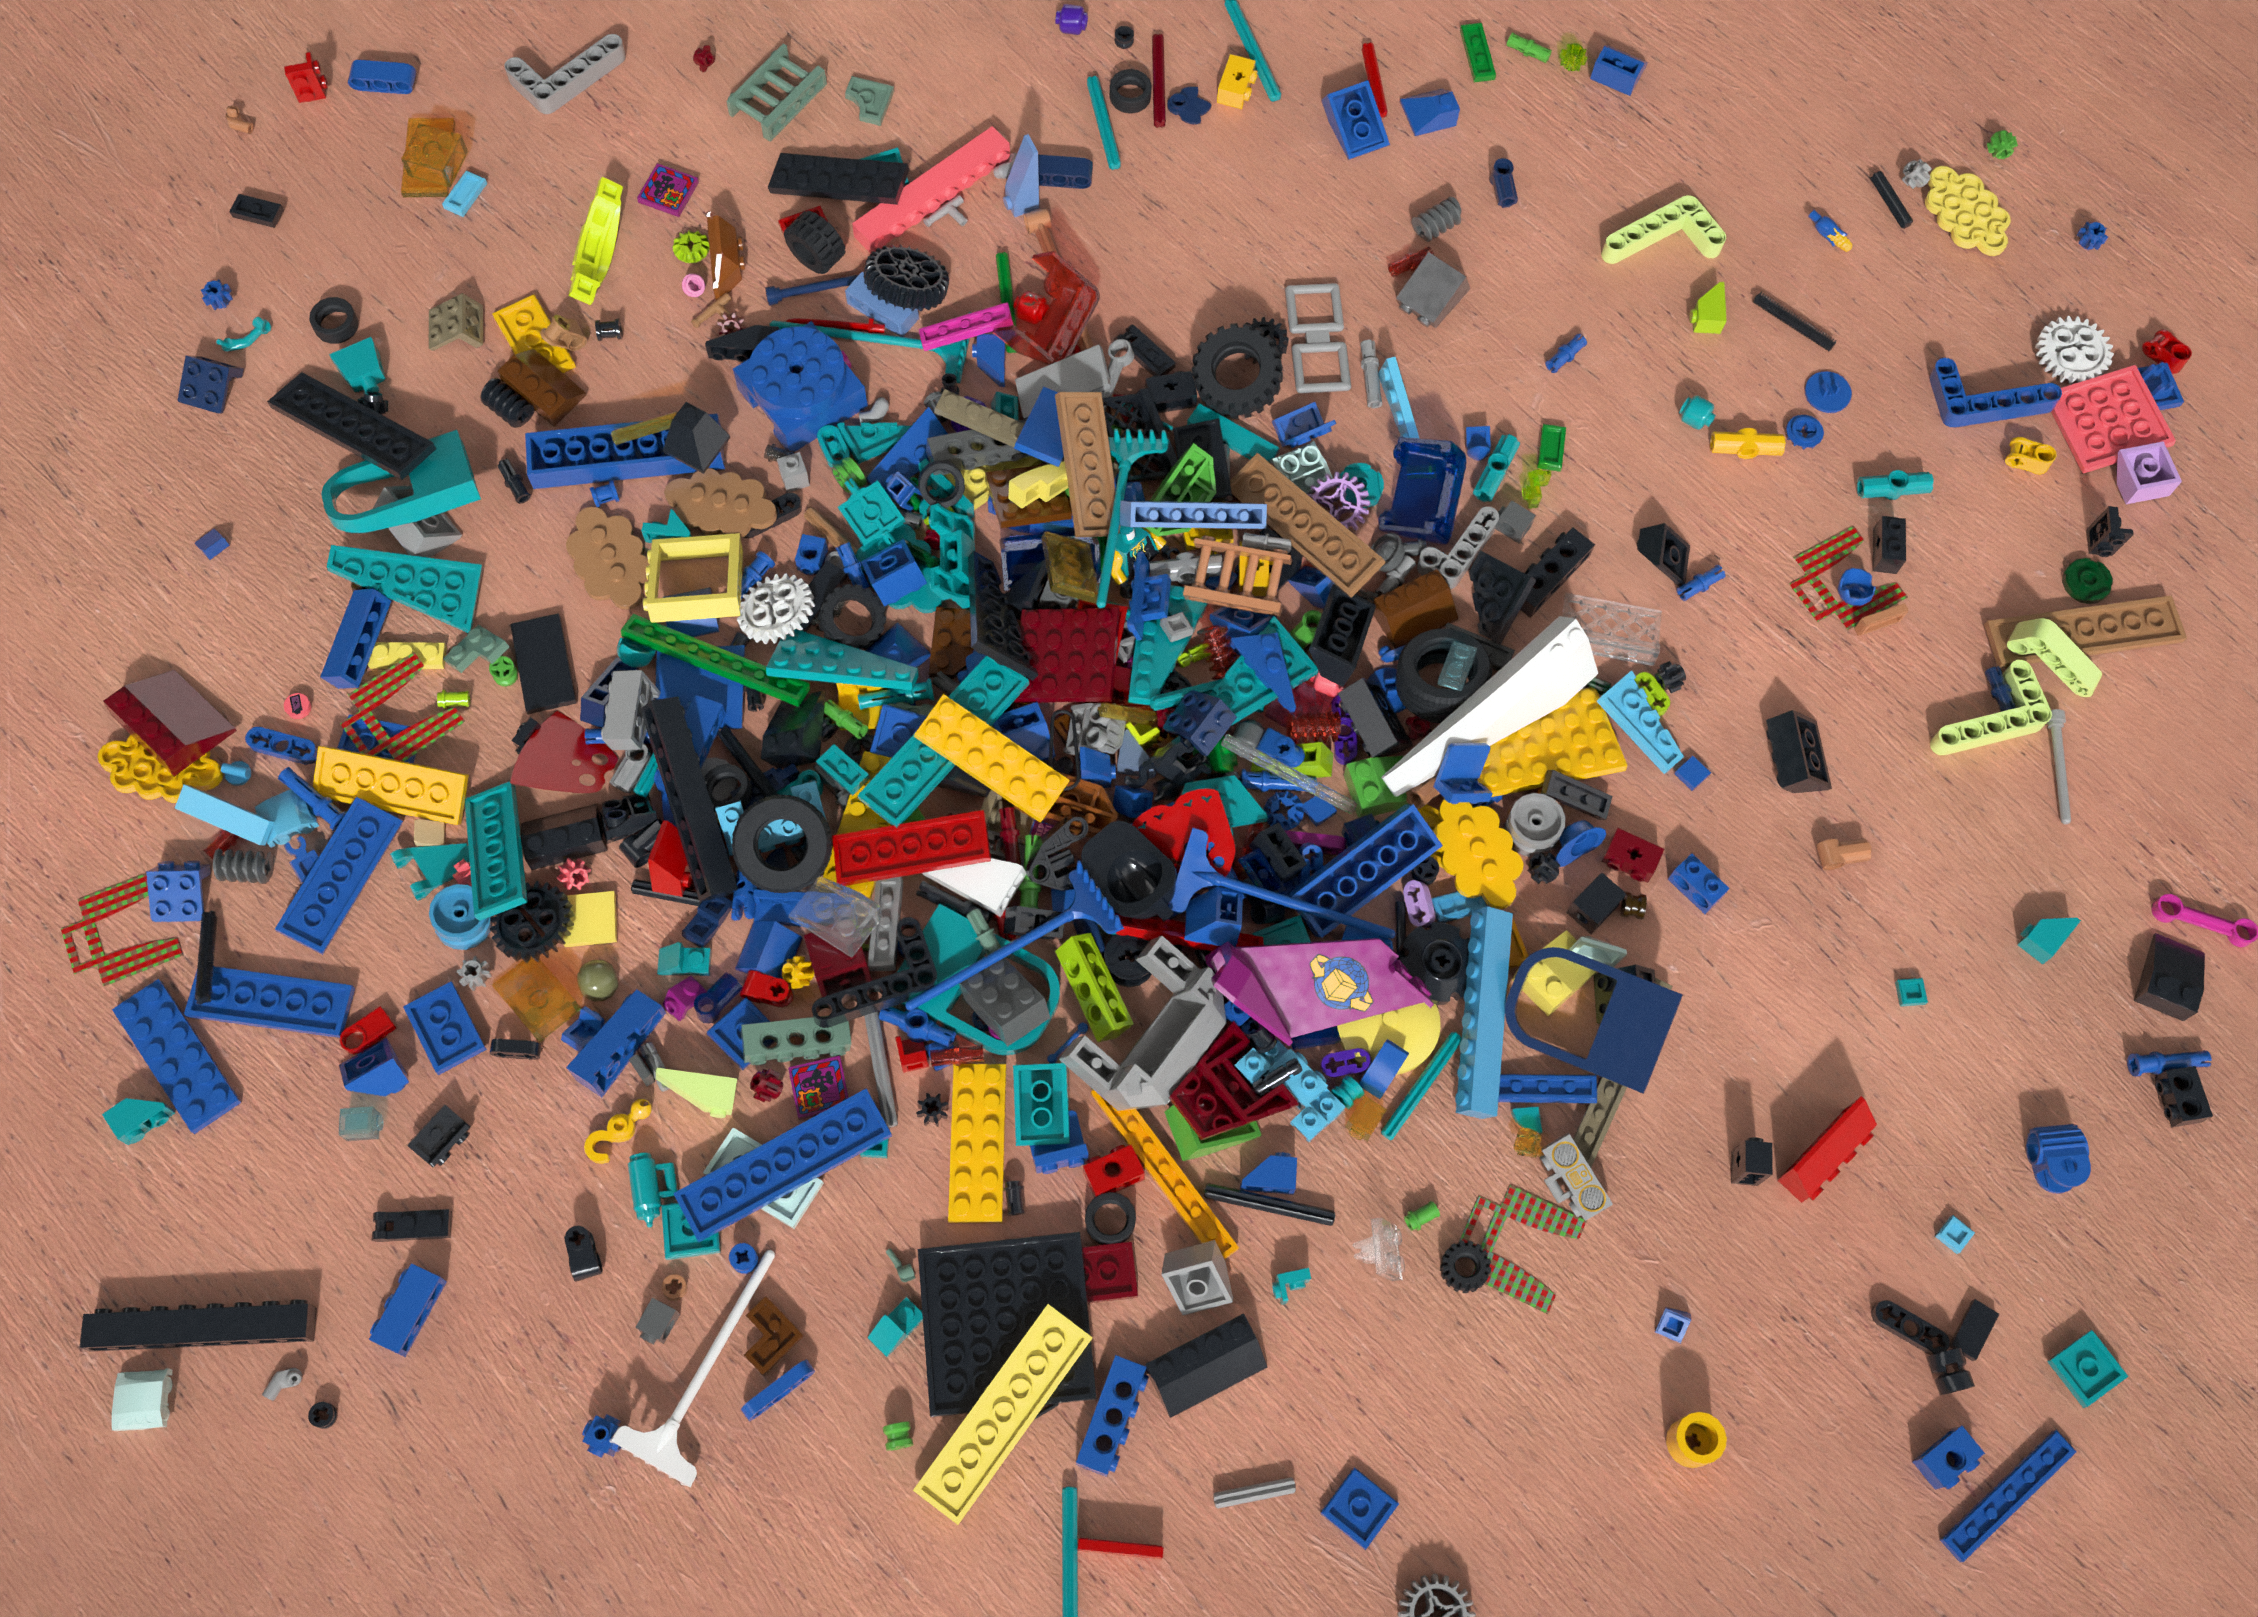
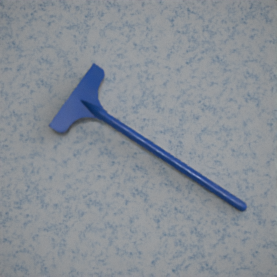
M1192 828L1176 880L1175 894L1168 906L1171 910L1177 912L1184 911L1195 892L1203 887L1216 885L1388 939L1395 937L1396 933L1393 929L1223 876V874L1218 873L1209 864L1206 857L1208 834L1204 830Z
M1077 861V869L1069 874L1070 882L1074 887L1075 897L1068 909L908 1000L905 1007L907 1010H914L1074 919L1095 921L1108 934H1114L1124 929L1119 916L1115 915L1113 907L1108 905L1106 897L1102 896L1100 888H1096L1094 880L1090 879L1088 871L1084 870L1081 861Z

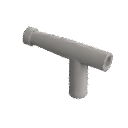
M957 195L928 218L923 219L924 224L930 227L932 223L949 214L961 226H964L968 220L956 209L964 203L963 198Z

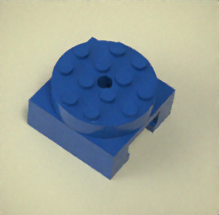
M812 321L803 327H788L771 333L756 346L750 359L733 368L738 390L753 409L757 406L761 407L774 424L773 432L775 437L790 455L817 439V433L823 426L832 425L836 427L838 423L846 421L868 407L865 386L844 362L838 345L828 335L819 331Z

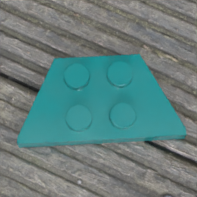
M1235 775L1190 782L1184 785L1182 795L1197 789L1217 790L1230 828L1267 822V814ZM1202 796L1201 798L1208 802L1212 796L1207 798ZM1191 799L1189 803H1184L1183 805L1191 807L1193 800Z

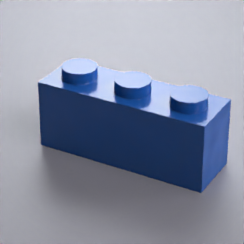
M412 1263L400 1275L399 1286L396 1292L388 1297L384 1306L386 1310L381 1319H377L374 1322L369 1338L370 1341L403 1357L407 1356L447 1283L440 1276Z

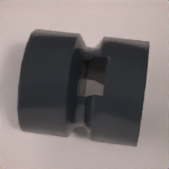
M1962 1348L1944 1351L1927 1357L1931 1371L1938 1376L1935 1379V1383L1940 1395L1975 1387L1970 1371L1964 1369L1967 1362ZM1952 1365L1955 1372L1947 1373L1946 1366Z

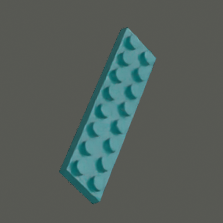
M986 656L950 694L949 698L992 726L1029 685V680L1004 665H999L995 660ZM913 735L858 794V799L897 828L899 824H903L954 768L955 764Z

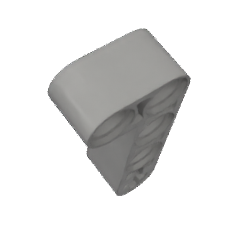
M1484 507L1479 510L1448 555L1434 547L1424 548L1417 563L1419 574L1423 576L1438 569L1449 588H1455L1477 558L1480 550L1484 548L1493 535L1499 520L1498 511L1492 507ZM1471 537H1472V538H1476V539H1478L1479 541H1474V540L1471 539ZM1458 555H1463L1466 559H1462ZM1429 560L1432 561L1434 564H1428L1425 561ZM1445 573H1452L1454 576H1448Z

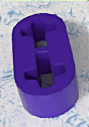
M1363 1048L1335 1052L1323 1058L1321 1068L1330 1077L1358 1073L1370 1067L1372 1058L1370 1053ZM1360 1052L1361 1056L1366 1057V1062L1362 1063L1363 1067L1361 1068L1356 1063L1349 1065L1348 1059L1356 1058V1053ZM1332 1057L1337 1062L1344 1060L1345 1066L1337 1067V1072L1333 1073L1331 1068H1327V1064L1331 1062Z

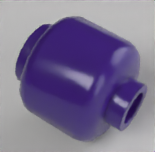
M1064 4L1061 11L1057 10L1055 24H1059V29L1062 33L1080 35L1082 30L1086 31L1088 13L1085 12L1083 6Z

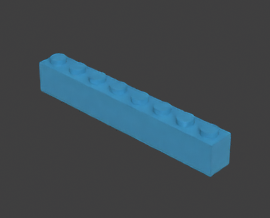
M1489 906L1472 911L1470 919L1471 935L1468 944L1469 959L1466 968L1465 1007L1462 1018L1460 1066L1457 1072L1458 1090L1455 1097L1456 1113L1479 1119L1496 1117L1498 1111L1513 913Z

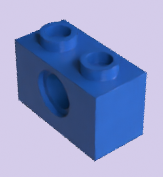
M1963 1426L1952 1428L1912 1462L1935 1490L1944 1487L1948 1490L1960 1481L1958 1476L1963 1471L1969 1473L1980 1465L1978 1459L1985 1452ZM1947 1453L1951 1454L1955 1460L1953 1467L1946 1461Z

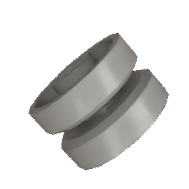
M1532 793L1522 796L1515 802L1504 825V829L1512 836V849L1527 857H1533L1541 852L1546 855L1555 847L1565 828V814L1556 800L1545 794Z

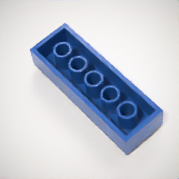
M1405 804L1296 886L1286 896L1351 916L1443 845L1414 804ZM1296 910L1316 937H1324L1340 924Z

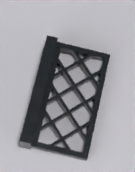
M1148 388L1139 389L1137 394L1102 398L1103 406L1108 405L1116 410L1114 416L1104 410L1108 437H1114V431L1111 426L1115 424L1125 430L1120 438L1125 437L1127 429L1130 430L1131 435L1138 438V431L1131 427L1132 422L1135 421L1141 425L1142 434L1145 439H1149L1150 430L1154 431L1156 439H1161L1162 430H1165ZM1131 402L1135 412L1132 413L1122 407L1123 403ZM1119 412L1130 418L1128 425L1116 418ZM1170 440L1166 452L1144 455L1143 457L1147 459L1145 465L1135 461L1132 466L1139 469L1141 473L1140 475L1131 476L1129 471L1127 482L1164 480L1178 461ZM1151 461L1156 464L1160 472H1155L1148 468L1149 462Z

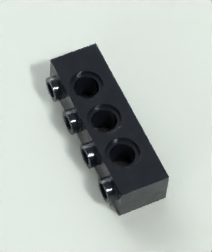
M1574 527L1567 534L1562 532L1555 541L1556 545L1552 549L1548 547L1540 556L1541 560L1537 564L1532 563L1525 572L1528 576L1536 579L1534 585L1539 587V589L1532 587L1520 609L1530 618L1591 556L1595 544ZM1562 553H1563V554H1566V555H1568L1569 557H1564V556H1562L1561 554H1562ZM1546 569H1550V570H1552L1554 573H1550V572L1546 571Z

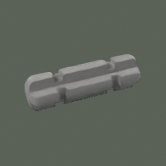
M648 1042L640 1047V1051L656 1080L657 1068H666L659 1054H656L657 1050L653 1043ZM658 1080L656 1081L662 1092L670 1089Z

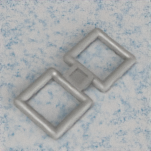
M1336 283L1288 285L1285 288L1289 331L1292 334L1305 333L1306 344H1294L1291 348L1296 391L1298 393L1349 391L1351 389V379L1346 343L1330 342L1329 332H1340L1344 329L1339 285ZM1331 293L1334 322L1298 324L1295 294ZM1338 351L1341 382L1305 384L1301 353Z

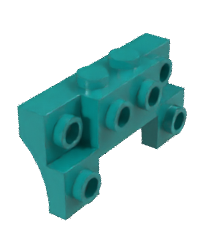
M939 503L931 505L929 524L940 535V566L931 568L930 589L942 600L951 598L962 609L969 608L968 556L975 551V522L968 515L951 512Z

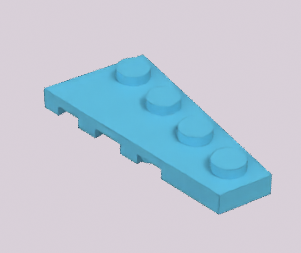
M1396 357L1388 358L1378 372L1379 380L1392 411L1395 424L1398 427L1402 447L1406 448L1407 454L1415 453L1421 447V441Z
M1631 670L1602 695L1597 702L1665 774L1684 756L1668 729H1664L1659 722V714L1656 709L1652 710L1646 700L1648 696L1643 688L1640 689L1634 680L1636 676Z

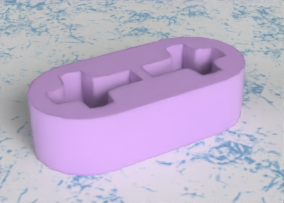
M1409 881L1404 887L1403 894L1410 922L1414 926L1427 928L1435 921V911L1430 890L1423 882ZM1416 888H1419L1420 891L1417 893V897L1413 896ZM1422 912H1426V915L1422 917L1423 921L1419 920Z

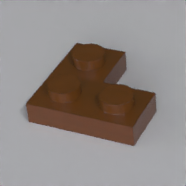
M767 1296L745 1315L764 1335L744 1354L763 1376L804 1337Z

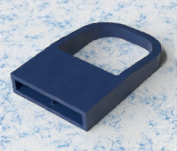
M1550 947L1534 952L1519 967L1506 1000L1505 1017L1512 1034L1525 1046L1644 1094L1683 994L1571 950ZM1554 957L1563 958L1617 980L1587 1058L1530 1036L1523 1030L1518 1021L1517 1003L1529 972L1542 960Z

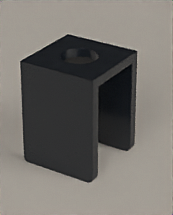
M1600 873L1572 902L1566 913L1592 935L1620 905V901L1626 896V893L1605 874Z

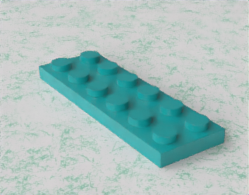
M510 781L465 798L474 916L479 921L527 903L516 787Z

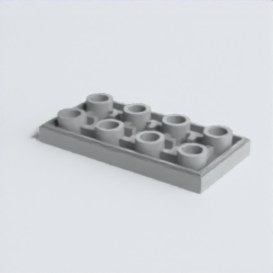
M1100 345L1015 379L1024 420L1028 419L1043 386L1058 393L1101 392L1111 388L1103 349Z

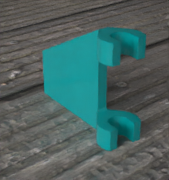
M467 843L403 848L390 853L397 869L404 867L414 859L425 876L426 880L417 881L410 885L417 901L425 898L433 889L454 879L452 875L457 872L454 865L462 859L467 863L470 862Z

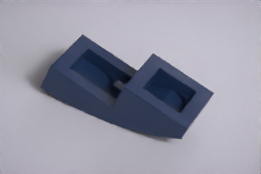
M725 897L703 901L697 907V914L682 930V937L704 948L725 921L732 909L733 902Z

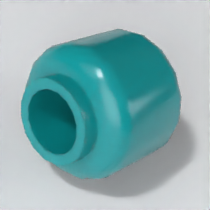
M1695 395L1692 398L1688 397L1679 411L1682 414L1681 421L1696 430H1701L1705 425L1709 427L1716 417V414L1713 413L1715 406L1699 395Z

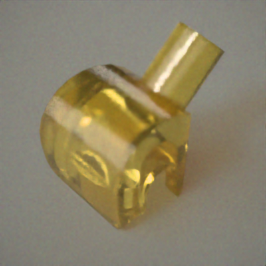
M1520 1128L1513 1147L1518 1152L1517 1155L1533 1158L1544 1155L1541 1150L1543 1147L1540 1146L1541 1135L1533 1129Z

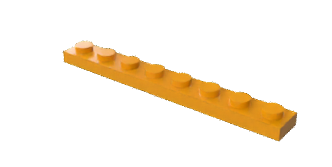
M1092 1090L1091 1096L1128 1146L1132 1144L1139 1161L1198 1241L1202 1244L1215 1240L1224 1259H1227L1239 1250L1238 1245L1136 1109L1117 1111L1096 1091Z

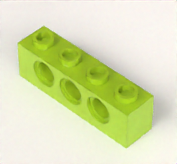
M1087 933L1070 937L1055 951L1097 1042L1115 1039L1134 1025L1092 934Z

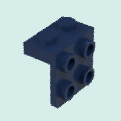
M1191 690L1182 698L1175 711L1168 716L1163 728L1166 732L1188 739L1202 755L1208 756L1237 716L1220 698Z

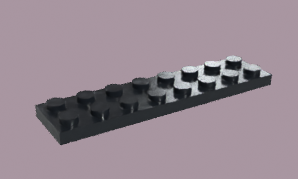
M303 372L298 374L267 401L269 406L275 411L401 480L436 450L432 441Z

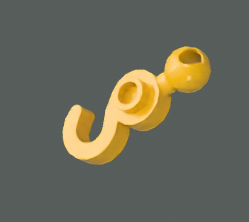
M646 1099L635 1100L631 1105V1112L628 1115L617 1114L608 1121L607 1131L599 1130L590 1134L584 1145L588 1158L595 1163H608L610 1157L607 1154L595 1152L596 1143L602 1140L625 1142L631 1139L636 1129L635 1122L638 1119L649 1117L652 1110L650 1102Z

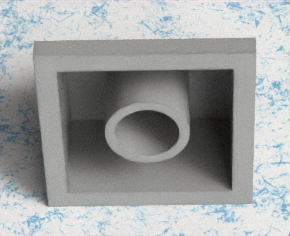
M1215 1240L1165 1253L1161 1275L1182 1315L1233 1302L1226 1262Z

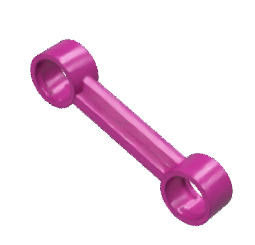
M2165 894L2152 904V914L2160 922L2169 923L2177 919L2227 935L2228 940L2237 947H2246L2258 938V926L2252 920L2242 918L2232 922L2183 906L2182 901L2173 894ZM2161 901H2165L2173 907L2174 915H2168L2162 910ZM2236 926H2242L2248 931L2249 940H2245L2238 935Z

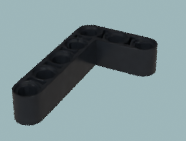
M905 917L897 925L898 941L908 969L819 998L812 1006L813 1018L819 1027L829 1028L907 1002L938 984L936 968L921 926L916 919ZM905 929L915 930V934L912 936L902 934ZM914 952L924 954L923 958L915 960L910 956ZM923 975H928L932 977V980L929 983H921L919 978ZM902 983L907 986V989L903 992H898L894 990L895 985ZM872 992H880L882 997L878 1000H871L869 995ZM848 1000L857 1002V1005L851 1009L843 1006ZM825 1008L832 1011L827 1017H820L818 1015V1012Z

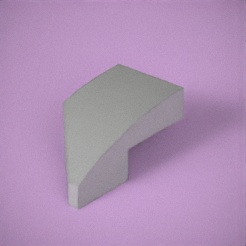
M1127 622L1124 625L1118 657L1123 663L1127 662L1135 649L1136 642L1134 634L1128 630Z

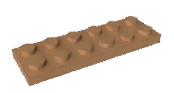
M1059 392L1055 394L1075 536L1107 537L1116 491L1101 392Z

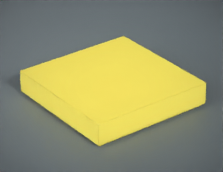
M614 891L566 895L568 897L567 900L573 905L570 909L575 913V916L569 918L573 921L574 926L567 927L571 935L563 936V940L566 942L565 947L617 942L616 894Z

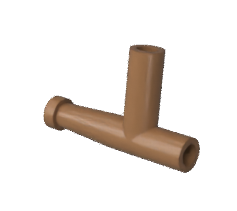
M724 293L696 319L691 321L693 326L698 328L701 323L716 312L722 318L724 311L727 314H732L724 307L732 300L731 297Z

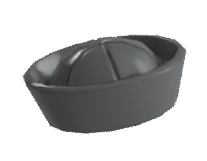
M1395 533L1381 536L1371 547L1386 562L1379 569V571L1383 572L1396 568L1402 561L1405 553V547L1400 537Z

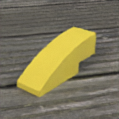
M1065 461L1061 462L1059 467L1048 464L1009 481L1008 499L1020 508H1024L1038 498L1048 502L1068 489Z

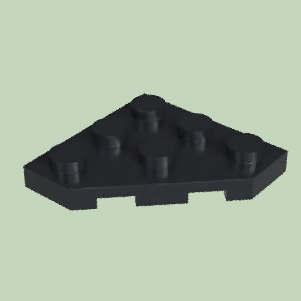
M1480 550L1469 571L1470 580L1473 581L1475 591L1472 593L1475 611L1478 612L1480 622L1477 624L1478 631L1483 636L1501 645L1536 579Z

